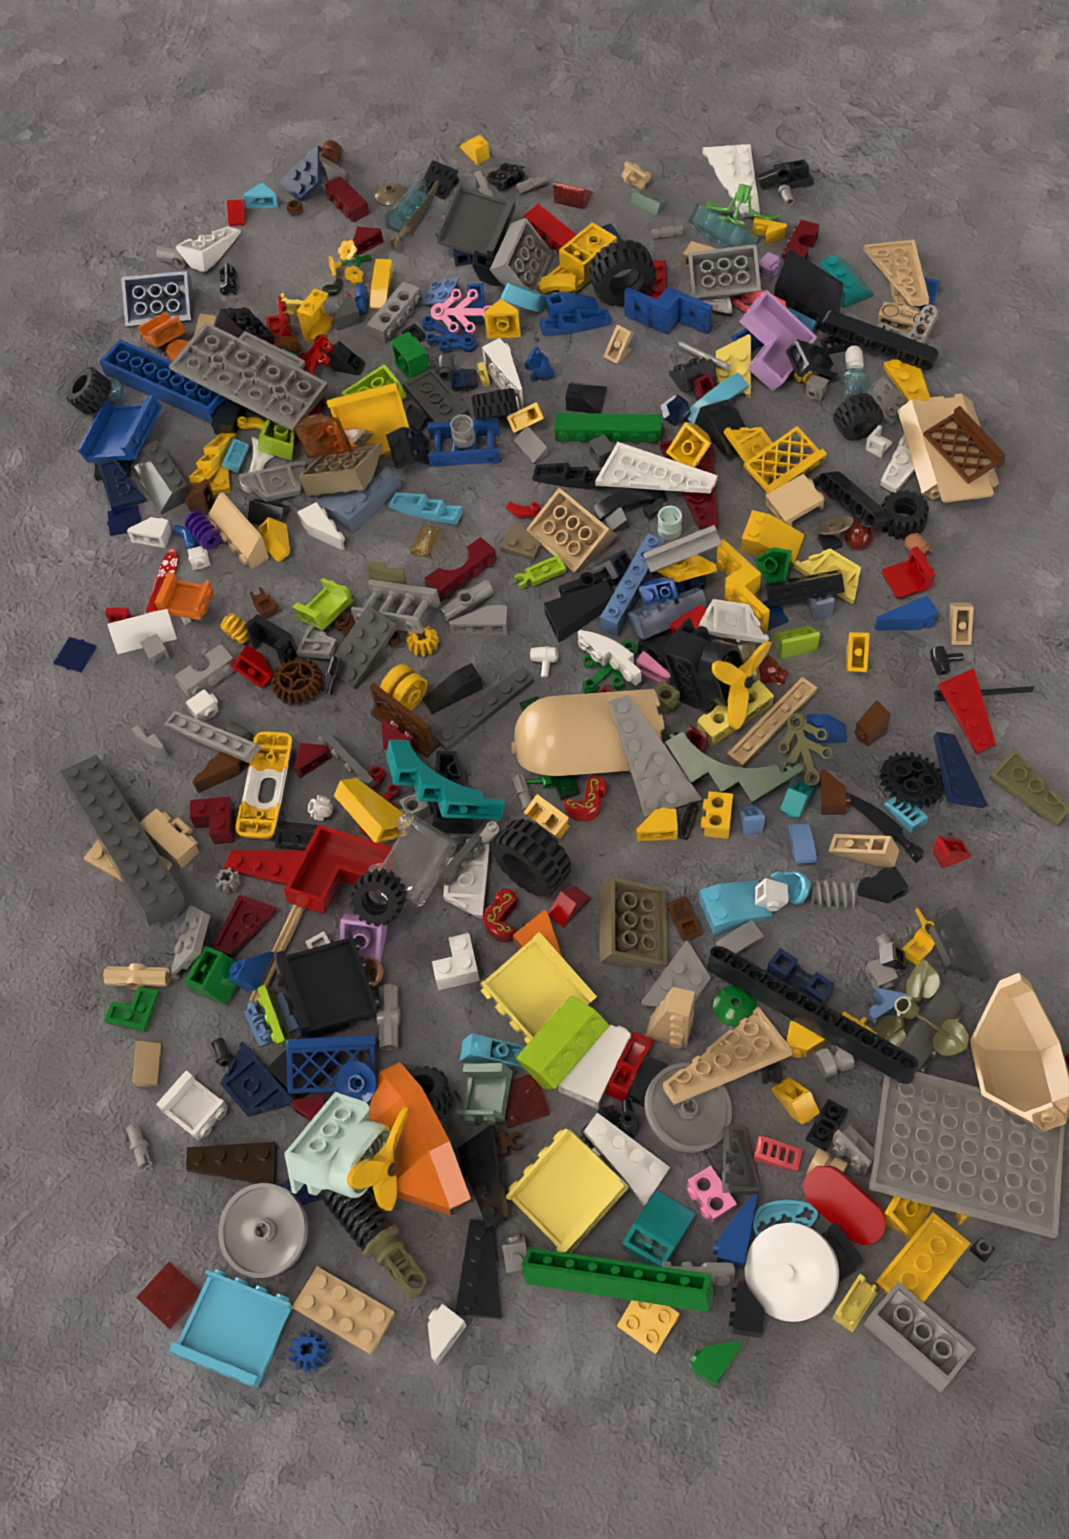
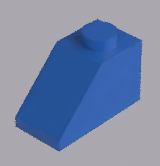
M807 714V723L816 728L825 729L828 731L829 737L825 741H820L814 734L805 731L806 739L815 743L847 742L845 723L828 714ZM824 731L819 733V738H823L825 736Z
M272 951L263 952L237 960L230 967V974L227 980L245 991H257L275 953Z

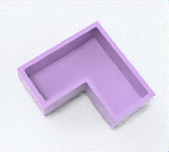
M767 289L753 302L739 321L764 344L747 369L771 391H774L783 384L794 369L785 352L796 339L812 344L817 338Z

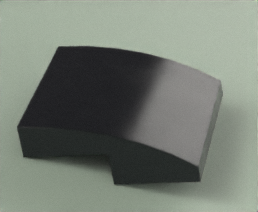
M805 159L786 162L790 167L791 178L787 183H779V186L787 185L794 189L814 185V178L809 173V165ZM782 171L780 175H785L787 172Z

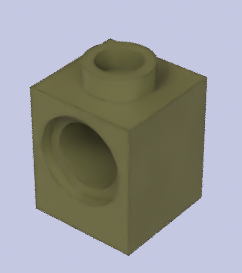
M661 680L653 689L660 703V706L657 708L668 715L672 710L675 711L679 707L680 692Z

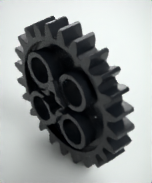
M903 751L901 756L898 753H895L894 757L890 755L888 760L884 761L879 771L881 773L879 779L882 780L880 785L885 786L884 792L890 791L889 797L895 796L897 798L896 803L903 801V806L909 803L913 809L915 805H918L920 809L924 805L929 808L931 803L935 805L937 800H940L945 789L942 775L939 774L940 768H934L935 762L929 764L928 757L924 760L921 759V754L915 757L913 752H911L908 756Z

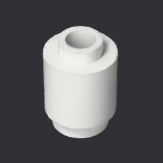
M850 346L845 353L846 369L850 372H858L864 366L863 352L858 346Z

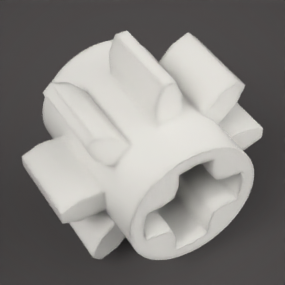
M318 795L317 799H311L308 805V812L311 814V817L319 821H323L324 817H330L333 811V805L329 803L330 799Z

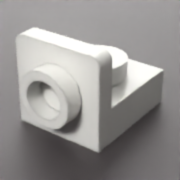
M202 546L187 549L193 570L211 566L208 552Z

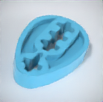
M778 1200L760 1206L754 1214L752 1222L753 1234L757 1238L763 1232L758 1231L760 1224L763 1223L767 1227L771 1224V1220H774L775 1223H780L782 1217H785L786 1220L790 1219L789 1223L802 1224L811 1228L817 1220L818 1211L811 1204L796 1200ZM804 1210H807L808 1213L812 1212L810 1220H807L806 1217H798L803 1215Z

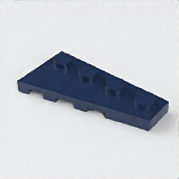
M937 732L933 737L947 802L984 808L987 802L956 736Z

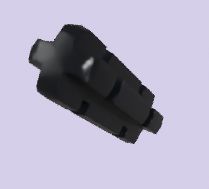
M688 803L687 811H685L681 827L678 831V838L683 840L689 838L699 809L697 803Z

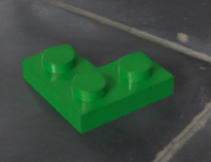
M138 986L131 1005L111 1001L104 1019L105 1023L146 1032L160 992Z

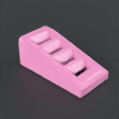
M643 651L636 660V667L641 670V675L657 683L663 680L671 686L670 673Z

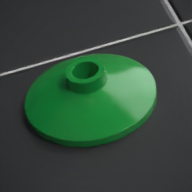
M735 986L721 989L716 994L713 1002V1010L716 1017L723 1024L732 1027H738L740 1021L745 1017L749 1018L756 1009L755 998ZM738 1001L739 1005L734 1006L731 1002Z

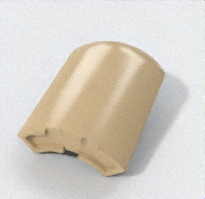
M654 689L549 696L539 699L529 705L517 720L514 742H511L512 754L516 755L518 763L523 768L542 775L566 776L630 771L609 701L629 695L662 741L661 731L665 729L663 716L658 715L657 707L660 706L658 696Z

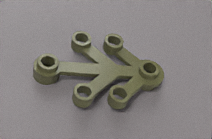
M793 713L787 719L789 730L783 741L779 743L778 751L782 754L790 753V743L795 734L798 742L789 759L784 763L783 768L787 767L790 763L796 765L802 752L807 769L804 780L806 784L816 787L821 783V774L815 769L810 749L821 754L826 760H831L834 757V751L829 747H823L806 739L804 731L814 734L820 741L827 740L829 733L823 728H816L808 724L806 717L802 713ZM796 720H800L799 726H795ZM824 731L825 736L823 738H819V733ZM783 745H787L786 751H782ZM830 750V755L825 757V752ZM816 775L817 781L812 782V777Z

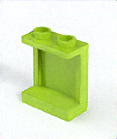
M324 578L321 580L324 589L306 606L298 602L292 606L300 621L322 631L353 602L350 590L346 586L338 585L334 581Z

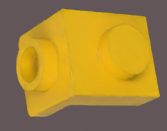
M920 928L914 938L902 949L905 951V958L917 966L930 955L935 943L932 936Z

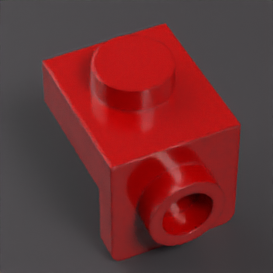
M114 607L106 608L105 610L109 623L134 617L128 608Z

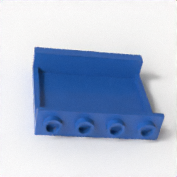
M148 395L143 404L113 406L107 399L101 406L77 451L87 462H100L115 458L117 461L135 460L162 409V405L154 395Z

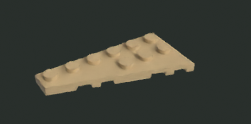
M915 240L864 245V252L911 306L929 304V296Z
M757 1007L749 1018L745 1017L740 1021L738 1027L734 1030H729L711 1044L702 1056L695 1057L692 1060V1064L686 1069H680L664 1082L663 1090L675 1105L792 1056V1049L762 1010Z

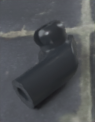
M337 278L334 284L324 285L321 291L327 292L328 296L337 295L343 285V281Z

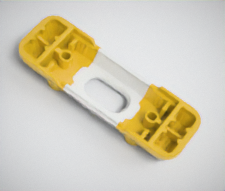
M260 732L253 739V742L258 744L261 749L250 761L242 804L239 807L236 831L241 837L269 840L275 834L293 744L291 736L283 732ZM266 778H273L276 781L273 799L268 803H262L258 800L261 782Z

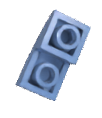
M809 823L790 824L788 832L792 841V853L796 864L817 863L815 844Z

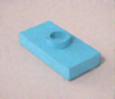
M233 438L222 462V467L238 473L250 445Z

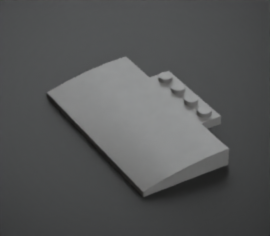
M207 322L204 323L169 365L170 370L292 431L327 392L328 382L302 370L305 366L304 360L246 331L237 338Z

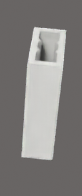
M610 1025L558 1085L559 1092L599 1110L606 1095L607 1083L616 1068L618 1059L631 1038V1033L622 1026L615 1027Z

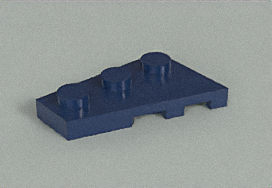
M115 458L97 462L111 510L147 502L144 495L140 493L137 486L130 480Z

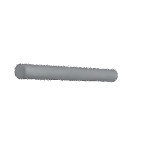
M684 341L679 342L678 346L700 358L712 359L714 365L726 371L730 369V364Z

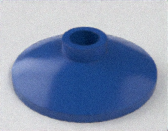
M360 1061L349 1062L337 1074V1091L340 1094L368 1103L377 1089L376 1075L366 1063ZM358 1079H361L362 1086L358 1085Z

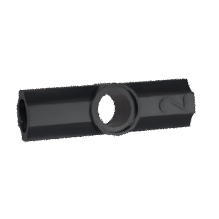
M607 569L596 573L584 572L580 575L579 579L559 585L558 588L562 597L607 581L610 586L616 583V578L612 580Z

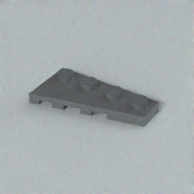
M322 725L316 730L320 734L318 739L325 747L329 744L333 748L330 752L338 760L342 758L346 762L344 767L351 774L355 771L358 775L357 779L368 785L371 789L377 785L374 779Z

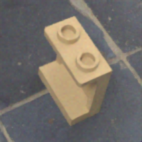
M804 474L766 495L767 506L775 517L791 527L792 521L816 507L819 510L824 509L825 498L820 491L817 492L813 481L810 478L807 479Z

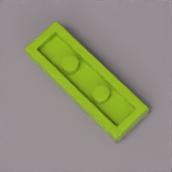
M264 984L257 988L260 995L258 1000L266 1011L265 1020L272 1028L273 1033H271V1037L274 1043L285 1048V1040H291L274 991Z

